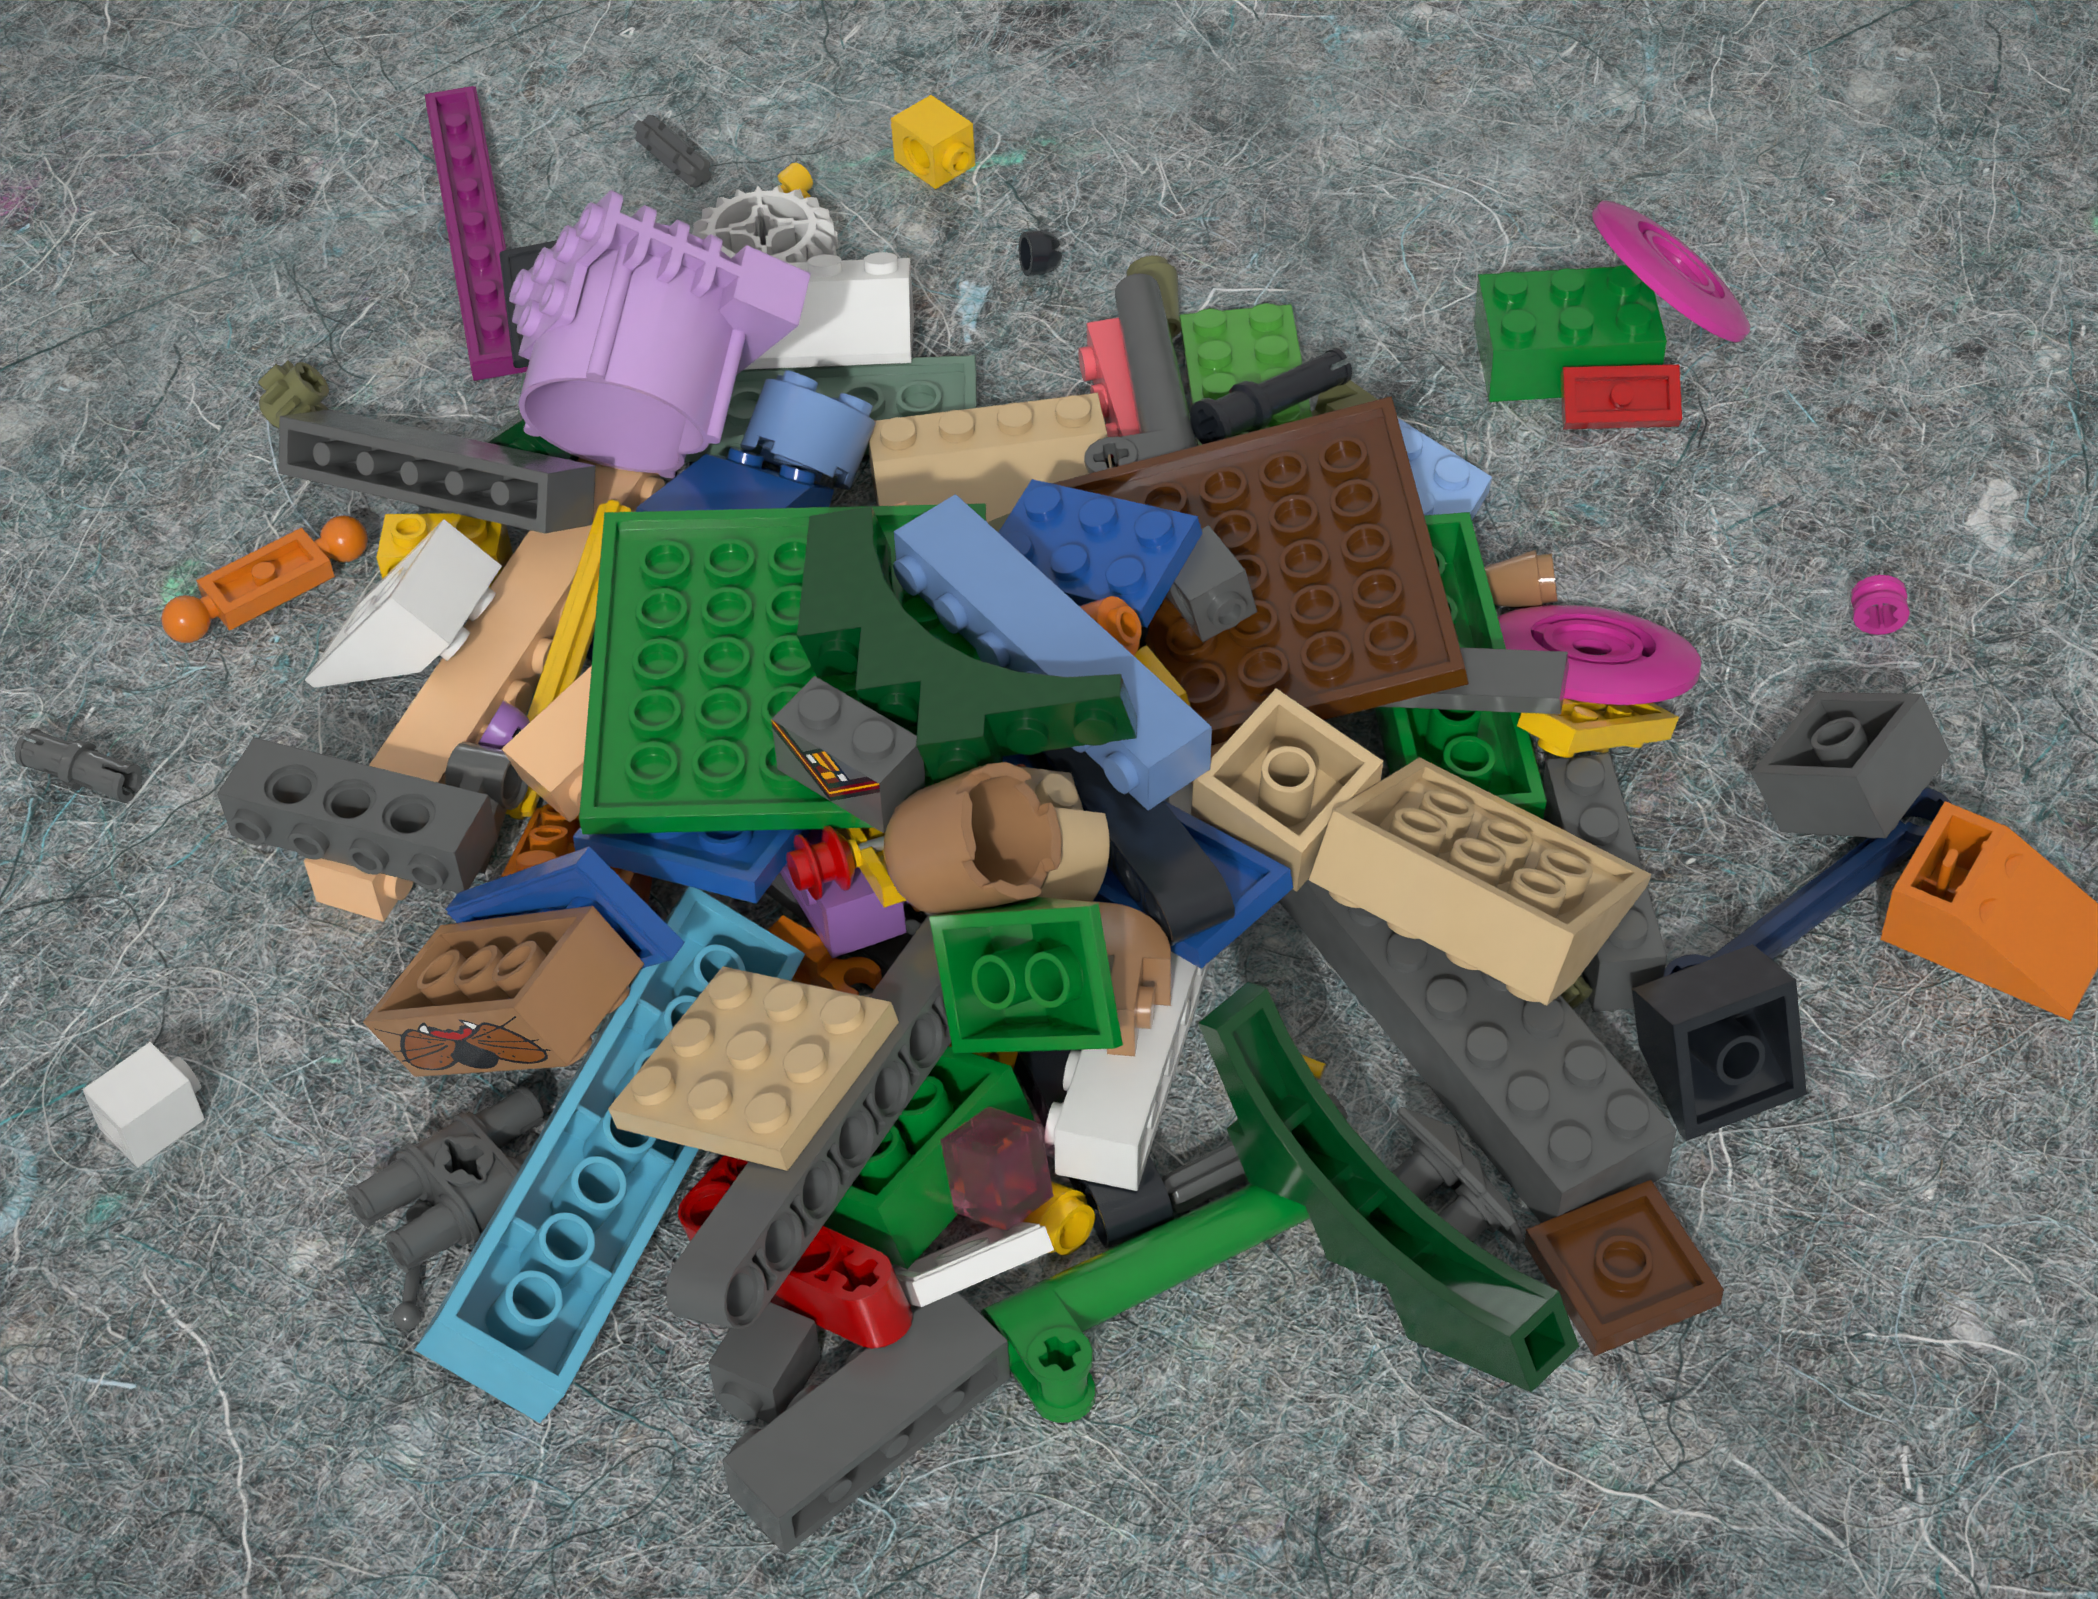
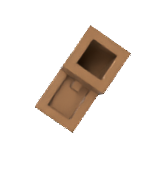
M1083 901L1099 903L1123 1045L1120 1047L1107 1049V1054L1135 1057L1139 1028H1152L1155 1005L1171 1006L1170 944L1162 928L1152 918L1139 910L1115 903Z

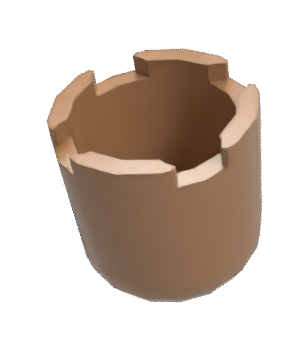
M1007 762L983 765L918 790L895 808L884 835L883 854L888 875L898 893L915 908L931 915L978 910L1037 897L1042 893L1040 887H1042L1047 873L1057 870L1060 865L1062 836L1055 808L1049 802L1041 805L1033 789L1025 783V781L1031 780V775L1025 769Z

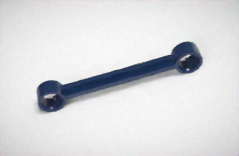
M1925 788L1902 818L1921 817L1933 822L1945 801L1951 803V801L1942 793L1934 789ZM1900 820L1896 828L1886 838H1867L1713 955L1707 957L1690 954L1678 957L1667 965L1664 977L1751 944L1756 946L1770 959H1774L1905 858L1910 860L1930 826H1919L1910 821L1904 824Z

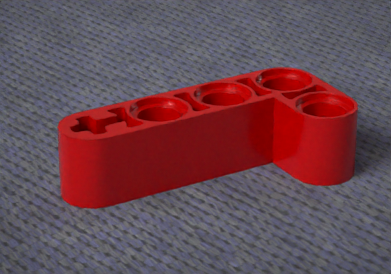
M724 1155L685 1195L679 1204L677 1214L689 1241L693 1239L749 1161ZM822 1226L770 1301L773 1304L814 1320L816 1325L851 1342L871 1349L886 1347L897 1342L907 1333L913 1320V1312L889 1258L880 1251Z

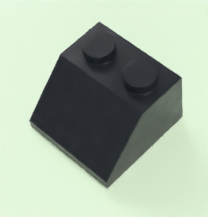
M1753 944L1632 988L1639 1048L1679 1134L1686 1141L1807 1095L1796 979Z

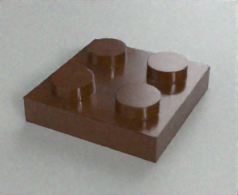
M1652 1180L1526 1229L1524 1242L1526 1249L1550 1287L1560 1292L1568 1316L1593 1356L1721 1305L1724 1292L1723 1287Z

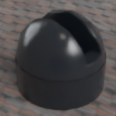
M1027 231L1021 233L1018 247L1021 269L1026 276L1044 275L1052 272L1059 266L1062 253L1055 250L1060 246L1059 239L1046 231Z

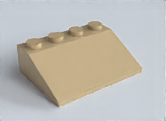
M1098 393L876 420L874 430L868 442L876 505L892 506L905 501L910 505H938L956 494L966 504L986 503V520L989 522L1011 513L1032 479L1055 483L1089 474L1084 462L1086 450L1097 440L1108 437ZM1109 454V467L1112 468L1111 455Z
M1419 757L1332 811L1309 881L1328 890L1330 896L1338 903L1352 908H1362L1387 921V925L1395 933L1407 938L1421 939L1446 952V956L1454 964L1469 970H1480L1506 984L1509 992L1516 997L1530 1002H1540L1547 1006L1575 983L1645 890L1652 874Z

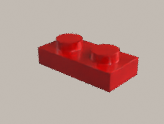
M1680 364L1563 367L1561 371L1563 430L1679 427L1682 422Z

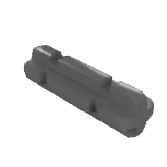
M648 115L643 121L638 120L635 123L636 141L650 151L672 172L679 175L678 177L690 187L698 188L702 182H708L711 179L712 173L709 171L710 162L656 116Z

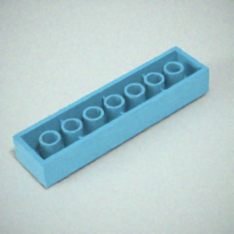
M688 886L664 921L685 942L672 960L640 969L628 985L630 987L629 996L622 1005L610 1013L414 1349L538 1423L542 1422L566 1394L699 1150L617 1129L608 1108L723 966L791 981L805 953L694 887Z

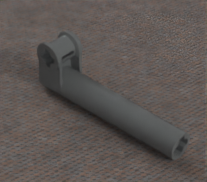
M1133 274L1127 276L1115 288L1116 306L1140 433L1123 437H1106L1091 444L1086 450L1084 457L1085 467L1089 474L1109 469V454H1113L1115 467L1197 446L1160 287L1157 280L1150 275Z

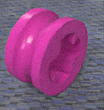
M1889 575L1866 577L1852 589L1853 620L1856 627L1861 631L1874 635H1884L1902 628L1908 621L1910 611L1907 603V590L1904 583L1898 578Z

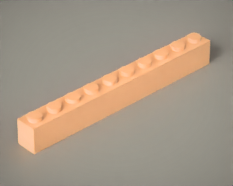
M582 458L577 460V462L596 465L593 520L601 503H607L610 499L618 500L621 505L629 507L632 512H636L637 506L665 486L664 480L660 478L658 473L627 471L600 465ZM592 525L546 534L529 530L490 587L496 593L490 604L474 621L468 619L464 625V628L470 632L466 641L448 661L443 658L440 660L369 766L446 784V767L452 751L459 743L464 741L478 744L503 700L518 708L522 713H527L532 695L537 689ZM305 858L304 860L316 902L382 922L386 920L397 901L406 898L413 885V881L381 873L376 875L367 874L354 866L322 858L317 860Z

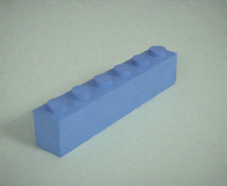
M956 494L894 531L896 561L893 564V569L900 585L910 595L915 596L918 594L935 610L941 624L949 632L961 634L976 649L981 661L1017 672L1062 677L1121 674L1137 715V738L1113 741L1098 746L1084 745L1072 747L1080 753L1085 751L1103 768L1106 777L1115 789L1123 794L1129 792L1149 811L1210 770L1212 727Z

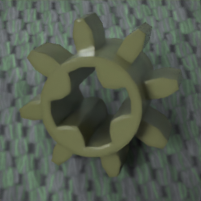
M287 360L282 366L275 364L258 380L260 386L266 390L259 399L260 410L265 418L278 429L280 416L329 410L322 403L329 394V386L324 377L307 363L298 362L294 366Z

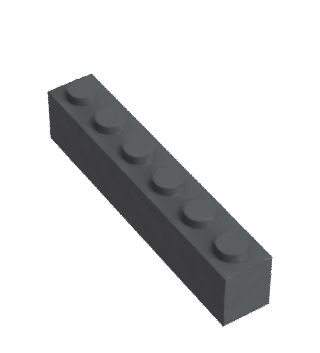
M334 410L283 415L279 418L278 474L545 534L589 526L593 523L596 465Z

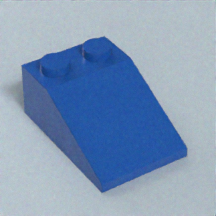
M730 447L728 456L703 455L637 506L636 512L829 507L834 489L815 484L814 481L817 473L789 464H782L780 472L762 467L764 456Z

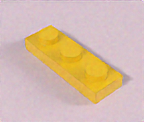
M1564 698L1561 714L1521 713L1517 726L1538 737L1537 745L1543 750L1560 757L1570 758L1578 752L1595 751L1606 753L1610 748L1629 746L1641 748L1643 743L1671 740L1679 717L1654 703L1613 705L1581 702Z

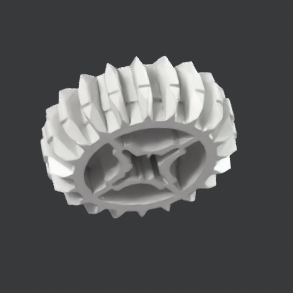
M780 185L776 186L772 191H762L759 186H757L754 192L749 193L736 189L734 198L718 197L716 208L708 207L702 209V219L693 223V235L703 240L710 234L723 240L721 251L730 258L746 245L770 256L782 258L786 263L807 262L808 259L817 255L828 254L837 256L836 249L839 248L837 231H834V224L829 215V210L821 208L816 197L804 198L800 189L784 193Z

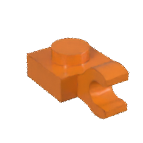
M782 915L767 930L805 953L791 981L859 995L857 990L850 987L851 985L865 983L875 989L882 980L880 967L868 958H832L813 927L804 928Z

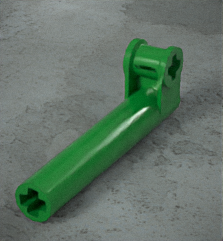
M1250 1184L983 1308L980 1314L1007 1340L1010 1371L1026 1393L1035 1410L1043 1418L1055 1423L1076 1421L1090 1412L1096 1399V1385L1089 1372L1092 1368L1093 1349L1089 1339L1083 1334L1084 1331L1310 1219V1216L1304 1205Z

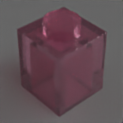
M988 1106L941 1139L955 1213L1008 1231L1017 1223L1023 1222L1029 1214L1054 1197L1041 1123Z

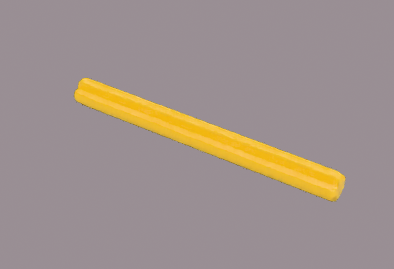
M610 499L607 503H601L598 506L527 715L530 722L580 677L595 631L604 512H632L629 507L621 505L618 500ZM528 786L523 801L517 808L513 810L507 809L506 814L518 820L531 817L536 810L540 795Z

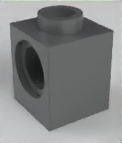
M1209 525L1202 528L1203 534L1166 595L1202 642L1226 629L1236 626L1240 621L1257 612L1246 570Z

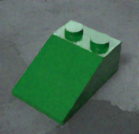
M1037 896L1027 900L978 910L939 913L929 916L953 1053L1115 1049L1123 1045L1099 903Z

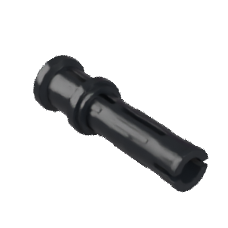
M1333 348L1308 362L1259 384L1252 381L1239 382L1231 387L1228 395L1216 400L1210 398L1201 399L1193 404L1190 420L1194 434L1203 445L1234 437L1243 432L1250 433L1265 429L1273 415L1336 386L1348 383L1352 377L1351 364L1348 363L1333 371L1330 370L1333 364L1347 358L1340 349Z

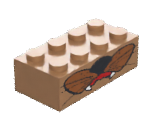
M594 906L440 925L363 1023L414 1077L567 1067L578 1061L588 1051L592 1044L591 1034L603 1018L616 1010L627 999L630 993L628 985L643 967L644 963Z

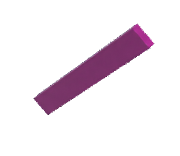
M476 86L424 94L473 380L477 381L527 372L528 367L515 368L513 366L499 256L501 251L506 250V244Z

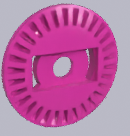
M1603 200L1593 209V221L1612 250L1634 274L1674 309L1705 330L1728 341L1741 342L1750 333L1749 321L1736 297L1709 265L1680 239L1652 219L1627 206Z
M1545 605L1514 610L1498 617L1506 649L1568 652L1569 670L1564 694L1565 699L1613 705L1660 702L1689 691L1697 683L1700 676L1701 657L1690 642L1664 626L1632 614L1582 605Z

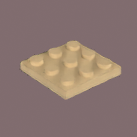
M723 966L608 1110L617 1129L788 1171L899 1021L893 1005L889 1001Z

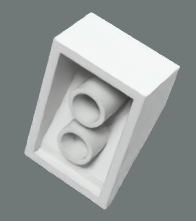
M444 519L356 605L305 678V681L316 688L419 673L439 655L448 661L459 650L470 634L463 627L468 618L471 621L477 619L494 598L496 593L489 588V585L502 565Z

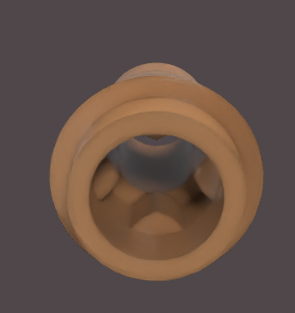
M1535 549L1484 567L1495 606L1528 608L1543 606V603L1558 602L1552 553L1537 555Z

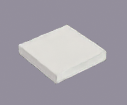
M1007 1220L918 1258L908 1270L899 1266L894 1268V1271L908 1303L923 1307L1053 1251L1054 1248L1045 1226Z

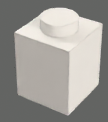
M151 1042L82 1089L99 1129L137 1168L205 1120L195 1093L201 1089V1084L192 1069L178 1056L169 1061Z

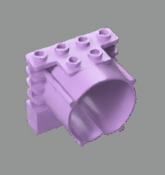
M610 190L597 204L588 203L579 221L573 227L566 225L560 233L556 244L551 249L544 247L539 253L534 266L529 271L522 269L513 283L509 301L516 304L512 322L517 324V333L523 335L519 356L530 360L519 398V410L525 420L524 432L526 434L536 437L541 436L549 443L572 455L616 469L658 473L664 478H674L676 471L684 465L686 454L701 452L707 448L709 443H720L736 375L798 327L811 273L748 245L730 258L721 251L723 243L721 238L710 234L703 240L690 234V225L680 220H676L670 226L656 223L657 210L643 205L632 217L620 213L623 195Z

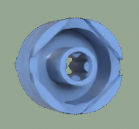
M785 370L783 376L777 375L776 379H766L740 447L749 451L756 448L758 444L762 446L759 455L764 456V461L780 468L782 464H789L817 473L815 481L819 483L823 474L832 478L834 475L838 476L834 487L850 490L876 424L869 417L873 406L862 399L845 393H840L838 398H830L817 393L818 382L793 371Z

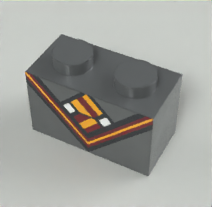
M816 676L771 719L778 770L882 833H885L895 808L918 790L926 788L924 761L916 746L917 736Z

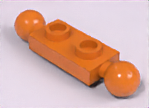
M347 515L336 516L327 521L321 530L320 538L314 541L301 527L196 580L202 598L198 599L194 596L182 595L170 600L162 611L161 622L163 629L170 638L177 642L192 643L201 639L207 633L211 620L218 617L230 631L334 578L330 559L338 562H351L358 559L364 553L368 544L367 531L359 520Z

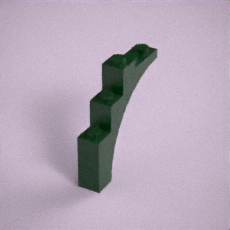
M872 506L809 516L797 637L817 678L833 675L842 676L857 672L855 690L863 705L904 729L918 726L916 746L934 784L983 765L1003 762V756L1017 754L1032 755L1047 750L1084 745L1098 746L1113 741L1137 738V715L1121 674L1062 677L1024 673L967 656L933 637L905 612L899 603L892 587L891 548Z
M1247 982L1198 1022L1238 1118L1227 1128V1132L1248 1182L1304 1205L1328 1261L1385 1284L1409 1340L1529 1392L1536 1389L1580 1347L1558 1290L1515 1270L1466 1238L1422 1202L1384 1165L1355 1132L1316 1080L1290 1037L1266 987Z

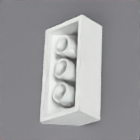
M878 252L865 256L864 260L841 261L839 256L827 254L811 257L807 262L788 263L811 273L799 325L744 370L911 363L914 312L910 258H898L893 253ZM775 257V258H777V259L782 260V261L785 262L784 259Z

